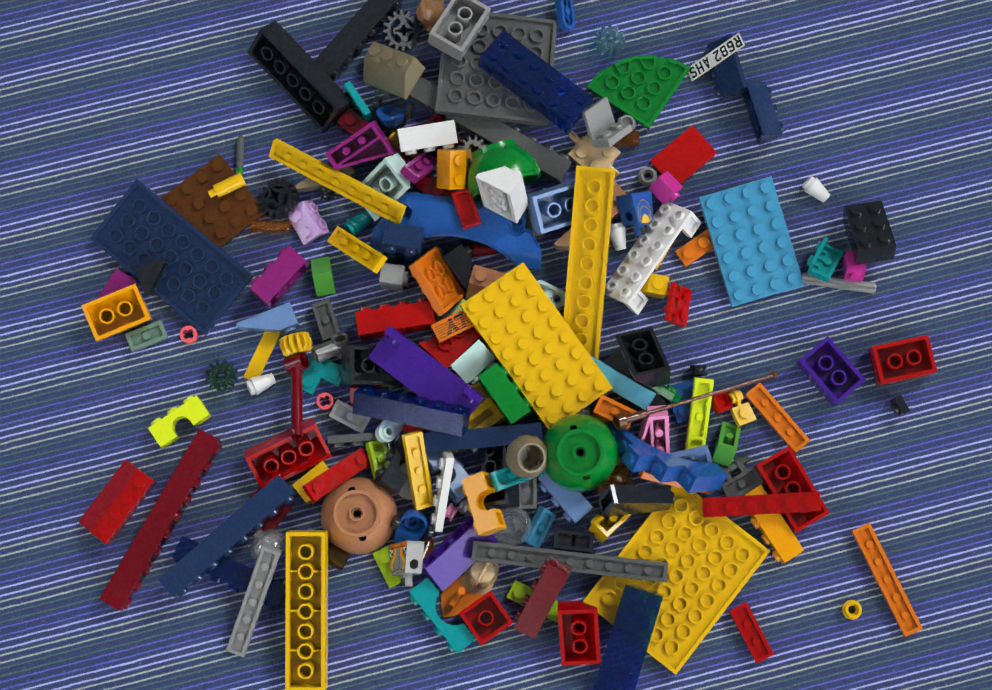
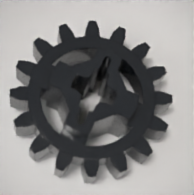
M398 10L397 13L395 11L391 12L392 17L385 16L387 22L381 23L385 29L380 30V32L385 33L382 40H388L387 46L393 45V49L397 50L399 48L400 51H404L405 48L407 50L412 49L411 44L417 45L415 39L421 38L417 33L422 31V29L417 28L420 21H414L416 15L409 16L410 11H405L403 14V10ZM407 29V31H403L402 33L395 32V30Z
M275 179L274 184L268 182L269 187H262L264 192L258 194L262 198L257 201L261 205L259 209L266 217H270L272 220L276 217L282 220V215L289 217L288 212H294L292 207L298 206V203L295 201L299 199V196L296 194L297 189L284 179L281 182Z

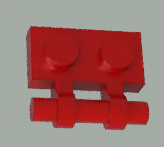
M670 282L669 289L666 292V296H668L667 304L663 310L665 321H669V323L678 327H686L692 290Z

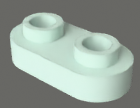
M543 280L537 281L556 309L562 308L565 304V292ZM558 296L561 300L560 302H555L553 298Z
M400 410L389 413L375 429L377 440L381 443L392 441L402 431L407 419L406 415Z

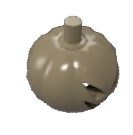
M518 436L507 447L506 464L512 473L518 477L535 478L547 467V448L537 436Z

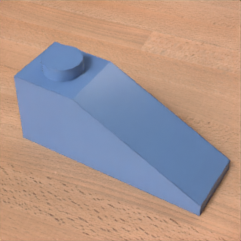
M290 302L240 321L236 325L239 330L285 332L289 334L297 330L296 327L299 326Z

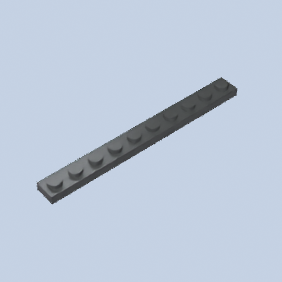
M473 541L472 561L541 568L544 561L548 563L552 557L571 567L570 572L667 582L668 563Z

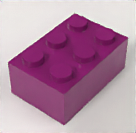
M290 246L287 249L283 248L277 254L278 258L274 262L268 263L264 268L265 272L260 277L256 276L250 283L252 285L250 289L253 294L269 309H272L309 269L307 261Z

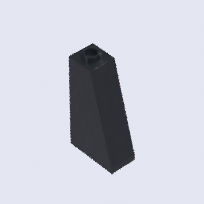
M610 485L599 498L603 517L669 510L675 501L670 485Z

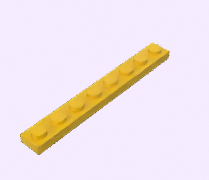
M278 138L273 140L268 157L393 223H401L407 206L339 170H335V168Z

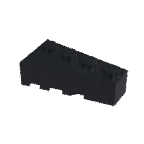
M508 446L485 448V462L481 467V471L491 473L508 467L505 459ZM519 484L488 494L484 500L486 510L520 507Z

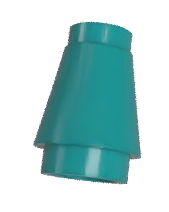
M366 211L348 219L344 227L351 235L358 236L373 221V218Z

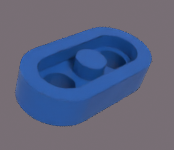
M555 0L557 25L563 31L573 29L575 27L573 0Z

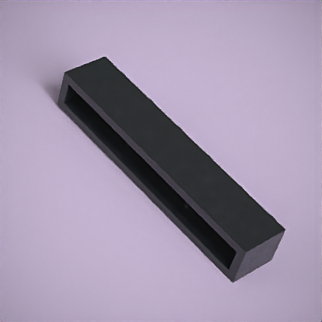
M367 0L314 61L333 81H336L341 75L340 71L352 63L353 56L357 52L363 51L366 46L365 43L369 38L373 39L378 33L377 29L381 26V23L387 22L385 16H390L392 11L397 12L400 9L402 0Z

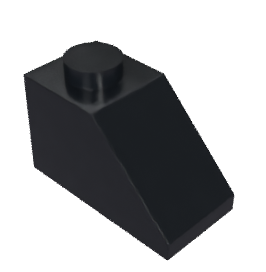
M460 241L443 253L442 257L464 288H466L469 282L472 265L471 254L473 251L467 243L464 245Z

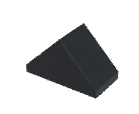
M158 259L136 267L145 294L154 295L168 266V260Z

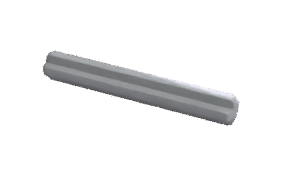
M802 273V282L804 284L874 294L876 291V284L873 282H853L831 276L829 282L826 283L807 273Z

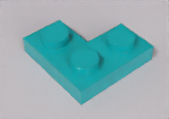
M312 354L309 359V368L302 372V390L313 396L321 379L339 387L341 384V366L328 359L317 363Z

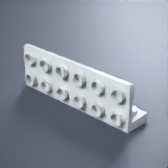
M671 202L662 203L653 216V222H649L646 226V234L640 235L606 284L605 295L624 303L633 313L639 315L649 300L640 289L680 231L687 237L692 238L701 225V221L692 211Z

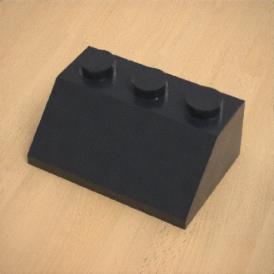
M652 326L615 334V338L634 380L650 388L670 383L671 368Z

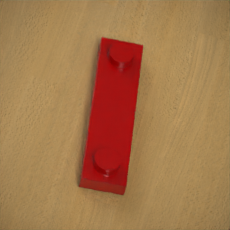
M361 447L303 485L302 488L313 503L369 466V458Z

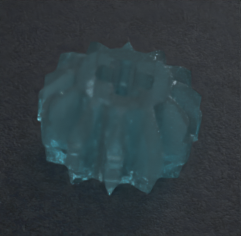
M608 24V29L602 26L601 31H596L595 35L597 38H594V43L597 44L596 50L602 49V55L608 52V56L611 57L612 52L618 55L619 49H624L623 43L626 42V38L622 37L624 31L618 32V26L612 29V25ZM610 38H612L613 41H611L610 43H608L607 40H609Z

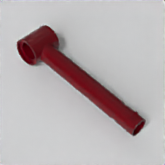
M304 352L284 358V368L287 373L291 374L290 431L291 438L295 440L303 438L302 370L309 368V359Z

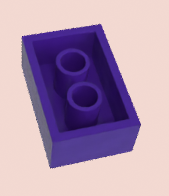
M828 336L795 363L832 407L840 403L866 380Z

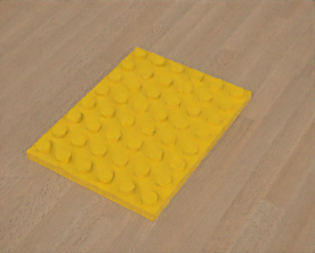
M671 486V491L675 496L674 504L669 510L651 512L617 556L668 563L667 582L603 575L583 602L597 607L598 614L676 675L769 554L770 550L727 516L703 518L702 497L697 493H688L684 488Z

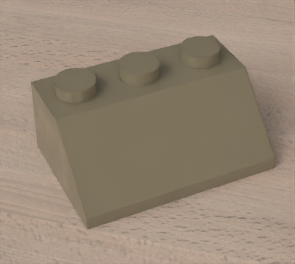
M373 41L364 56L363 82L406 100L425 67L416 57Z

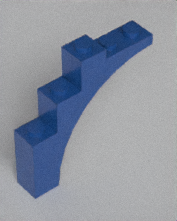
M611 421L608 424L617 441L618 453L622 456L620 461L631 472L649 471L660 483L677 481L688 493L720 490L728 476L716 463L696 462L676 457L645 443L625 428L617 430Z

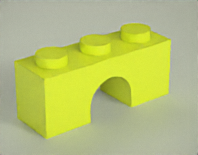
M197 395L186 398L183 401V405L178 408L177 406L171 408L167 412V416L162 419L159 417L150 423L152 426L148 429L161 448L165 449L179 439L175 431V425L179 420L189 419L193 426L197 427L212 417Z

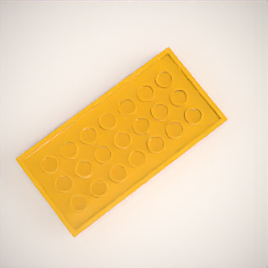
M524 262L460 305L497 360L505 367L509 377L517 384L522 395L527 398L531 408L547 430L560 418L578 413L581 409H584L600 398L601 394L604 395L613 388Z

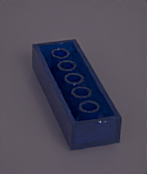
M505 30L480 55L478 63L480 68L567 134L583 116L582 112L591 106L593 97Z
M625 584L593 690H635L664 594L633 584Z

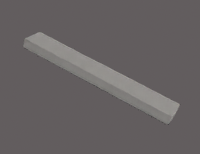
M266 544L262 545L226 651L243 658L245 657L282 550Z

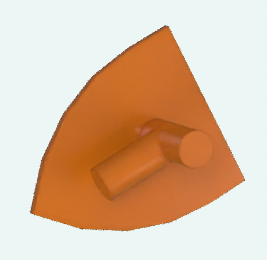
M460 575L442 591L441 609L443 617L459 615V612L483 596L482 594L466 591L462 587L463 575Z

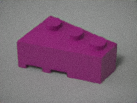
M374 120L325 153L335 170L392 155L396 151Z

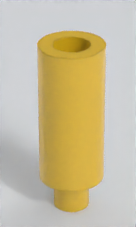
M240 172L214 184V188L209 190L208 193L211 198L216 195L220 198L245 186L246 183Z

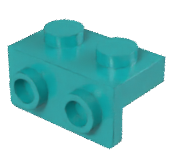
M825 236L822 242L818 241L814 249L816 254H811L806 265L809 266L807 274L828 283L844 252L828 245L829 238Z

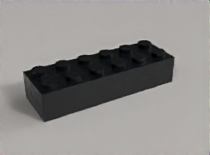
M276 20L259 30L247 53L322 132L337 125L339 118L352 103L349 96Z

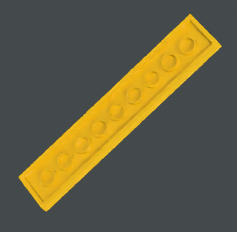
M576 165L563 318L586 351L599 360L616 169Z

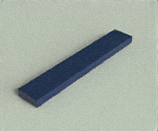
M541 423L424 433L426 453L508 446L510 442L522 435L537 436L543 441Z

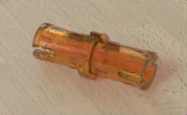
M269 219V221L252 220L251 228H253L252 232H268L269 234L291 233V221H274L272 219Z

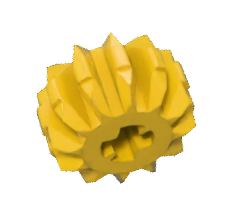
M295 332L281 337L279 340L282 354L286 357L301 352L307 353L312 348V340L308 332Z

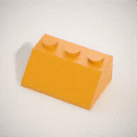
M136 283L81 305L94 338L98 342L153 320Z

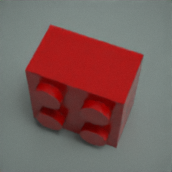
M491 590L459 612V615L481 646L513 623Z

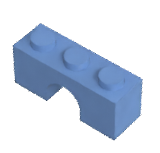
M443 452L426 453L428 469L432 475L441 470L439 469V460L443 458ZM454 458L452 482L450 483L448 496L457 505L467 497L462 491V479L471 475H468L464 470L463 464Z

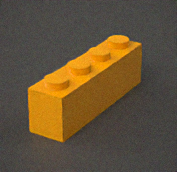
M759 485L745 495L767 493L762 485ZM780 513L750 515L752 517L750 519L755 529H760L763 534L761 535L763 542L771 546L773 549L771 553L777 562L786 563L804 551Z

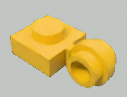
M736 389L731 390L729 397L732 404H735L736 407L732 408L730 412L737 427L755 421L756 417L749 402L741 404L743 400L742 392Z

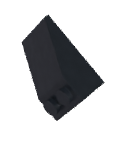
M348 345L342 347L341 385L404 386V384L369 358V355L376 346Z

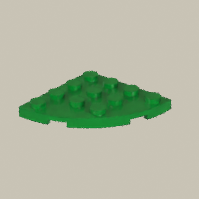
M656 55L633 56L615 62L604 71L602 70L592 79L586 89L601 99L607 97L610 105L622 113L632 116L637 123L649 130L691 67L677 60L656 57Z

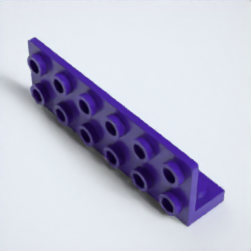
M388 326L385 330L386 334L371 352L369 358L456 425L462 427L484 396L394 327Z

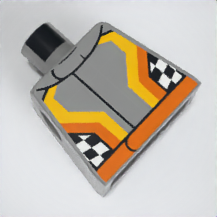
M407 540L389 545L392 576H401V587H413V576L422 573L424 542Z

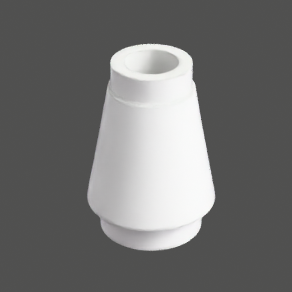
M810 176L802 185V188L805 189L804 192L822 203L831 195L817 177Z
M622 222L612 224L610 228V239L615 251L627 249L626 231Z
M272 373L251 377L246 381L251 396L259 395L273 384H276Z

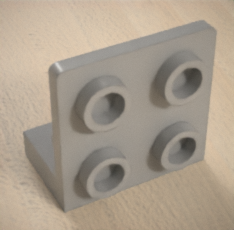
M603 97L582 112L592 147H611L632 131L630 124L615 123L607 97Z

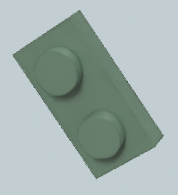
M162 320L125 334L132 352L169 339Z

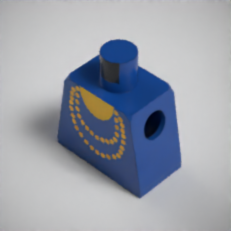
M652 192L616 196L622 224L624 226L633 225L634 236L645 235L644 223L653 222Z

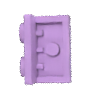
M312 200L301 201L298 206L293 207L294 212H288V218L303 245H308L319 236L329 233L327 223L322 219L317 205Z

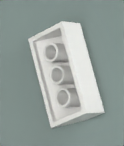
M504 166L478 173L476 180L484 207L518 223L529 205L521 172L515 168L509 169Z

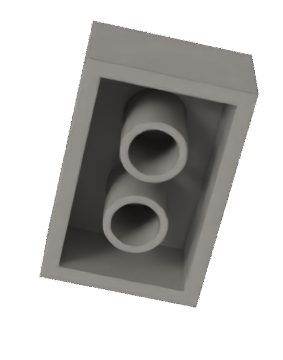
M451 0L430 31L428 43L461 62L489 19L491 8L478 0Z

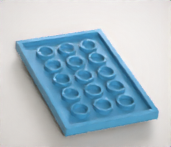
M772 176L698 198L731 307L804 286Z

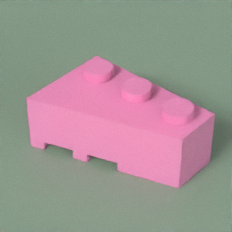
M666 405L647 406L646 411L653 410ZM667 409L646 415V418L642 420L637 438L670 454L669 416Z

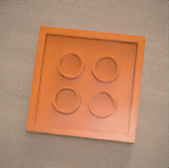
M435 246L412 263L409 269L411 275L419 283L422 293L430 301L432 309L438 316H441L462 299L466 292L443 259L438 246Z

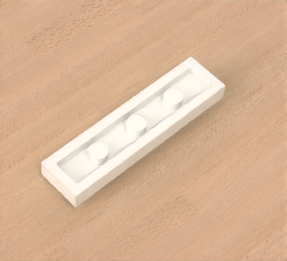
M444 452L443 458L439 460L441 474L436 479L438 492L433 498L435 511L430 516V525L434 527L435 532H443L454 464L452 452Z

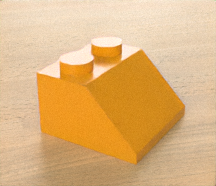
M437 149V188L448 190L467 188V175L471 165V149Z

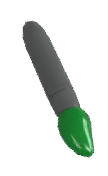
M240 135L237 139L235 174L241 172V175H243L244 138Z

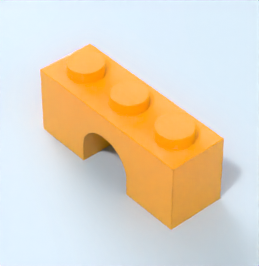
M484 471L462 479V491L467 496L469 502L467 506L474 519V530L478 535L488 536L506 529V524L500 509L486 510L484 506L486 496L495 492L489 476L490 473Z

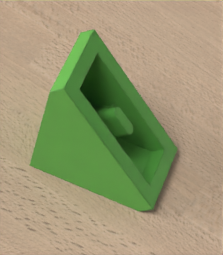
M330 257L311 259L312 276L317 297L336 294Z

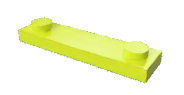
M694 377L691 398L712 392L714 379ZM712 396L691 402L685 450L706 445Z

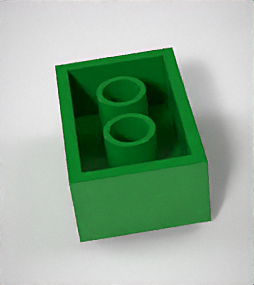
M496 363L478 375V382L504 416L508 425H516L530 415L531 404L526 397L522 398L519 395L520 389L514 381H509V373L503 365L499 366Z

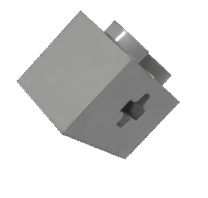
M384 263L380 272V287L396 291H404V286L408 287L409 275L406 272L405 266Z

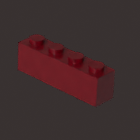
M552 557L548 563L544 561L539 570L542 575L539 579L535 578L530 587L533 589L531 595L527 594L522 602L525 607L522 611L518 610L513 619L516 621L514 629L535 639L572 569L571 567Z

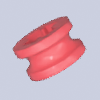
M185 326L180 331V338L183 342L192 344L197 341L198 332L192 326ZM192 330L194 332L192 333L193 338L185 339L186 335L184 333Z
M325 392L317 397V405L321 410L326 411L333 407L334 399L331 394ZM329 397L330 404L322 406L321 398Z

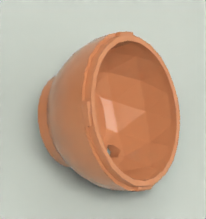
M356 477L348 479L330 491L322 503L320 514L321 526L323 530H328V540L334 546L351 554H368L376 551L385 545L394 533V530H391L393 517L397 516V506L394 498L389 491L373 482L374 480L370 478ZM355 487V490L349 491V488ZM359 510L361 512L360 517H354V511ZM366 536V540H359L360 537Z

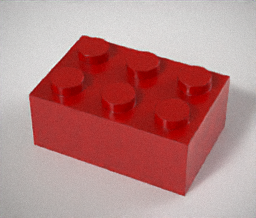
M928 335L876 345L868 349L876 387L925 377L937 372Z

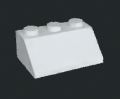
M454 120L396 130L400 152H405V155L417 154L416 150L424 149V152L435 151V147L443 146V149L454 148V144L458 143Z

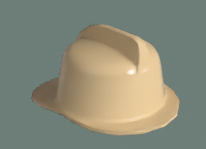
M476 561L465 571L461 582L462 587L466 591L485 595L492 589L498 577V563Z

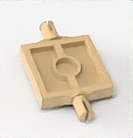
M571 131L568 135L576 143L575 147L567 155L574 163L579 166L614 168L612 165L621 154L613 145L611 147H592L588 133L581 138L574 131ZM617 169L615 171V179L621 173Z

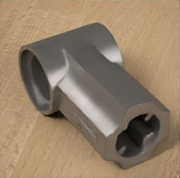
M345 332L335 333L332 335L331 340L312 347L311 351L315 361L320 363L335 356L341 358L342 347L350 345L348 334Z

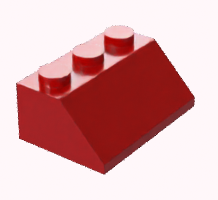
M578 600L558 601L561 666L601 664L597 607Z

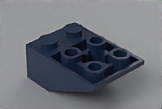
M386 221L382 237V254L388 258L385 263L405 266L406 272L411 273L409 266L422 256L424 228Z

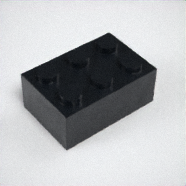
M882 200L844 206L842 221L856 265L894 259L896 243Z

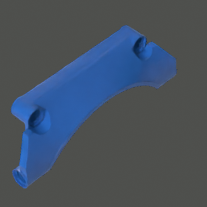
M406 191L397 200L407 206L400 224L424 228V238L451 236L478 241L503 254L516 267L524 262L528 269L540 270L542 250L532 230L525 228L527 209L518 223H515L484 207L483 201L474 200L482 224L463 230L452 197ZM384 217L374 227L371 234L370 247L377 251H382L386 221L391 222Z

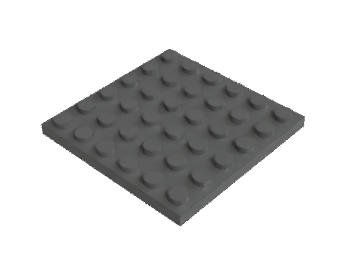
M490 12L489 19L461 62L441 51L435 113L548 127L557 20Z

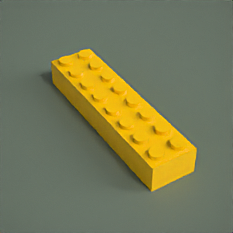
M288 530L286 532L285 690H326L328 688V530Z

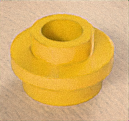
M848 600L842 606V613L847 619L854 620L861 615L862 607L859 602ZM850 606H853L855 608V611L852 614L848 611V608Z

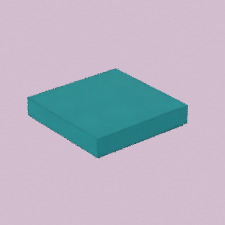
M348 81L344 84V90L352 100V107L366 122L371 123V111L352 83Z

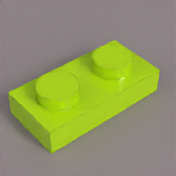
M378 440L365 443L374 479L376 478L375 472L385 462L384 457L388 451L387 444L381 443Z
M389 545L372 553L389 588L400 584L401 576H392Z

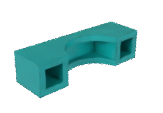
M428 577L409 591L411 594L409 599L415 606H421L424 610L421 614L427 622L432 620L436 625L433 628L439 637L444 636L448 642L445 644L452 653L454 651L457 653L461 652L476 640L465 624L450 625L439 618L436 612V600L440 592Z

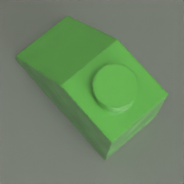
M722 421L713 451V462L731 466L737 451L741 427Z

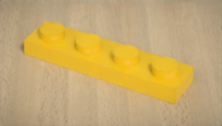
M339 226L336 227L327 240L328 243L376 274L388 259Z
M418 430L403 434L402 441L414 509L421 510L433 506V493L423 433Z

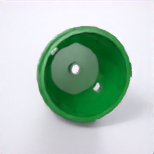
M514 139L495 142L471 154L473 161L468 170L467 188L469 194H472L473 200H480L482 198L476 180L478 173L504 166L509 169L515 168L521 172L525 186L541 176V169L535 158L527 150L516 145Z
M570 414L562 417L549 427L543 437L542 442L547 448L548 456L545 472L555 484L564 489L577 492L592 490L606 482L616 467L618 446L614 434L604 422L594 416ZM571 426H577V429L570 430ZM578 449H583V456H578L576 454V451ZM590 475V479H583V477Z

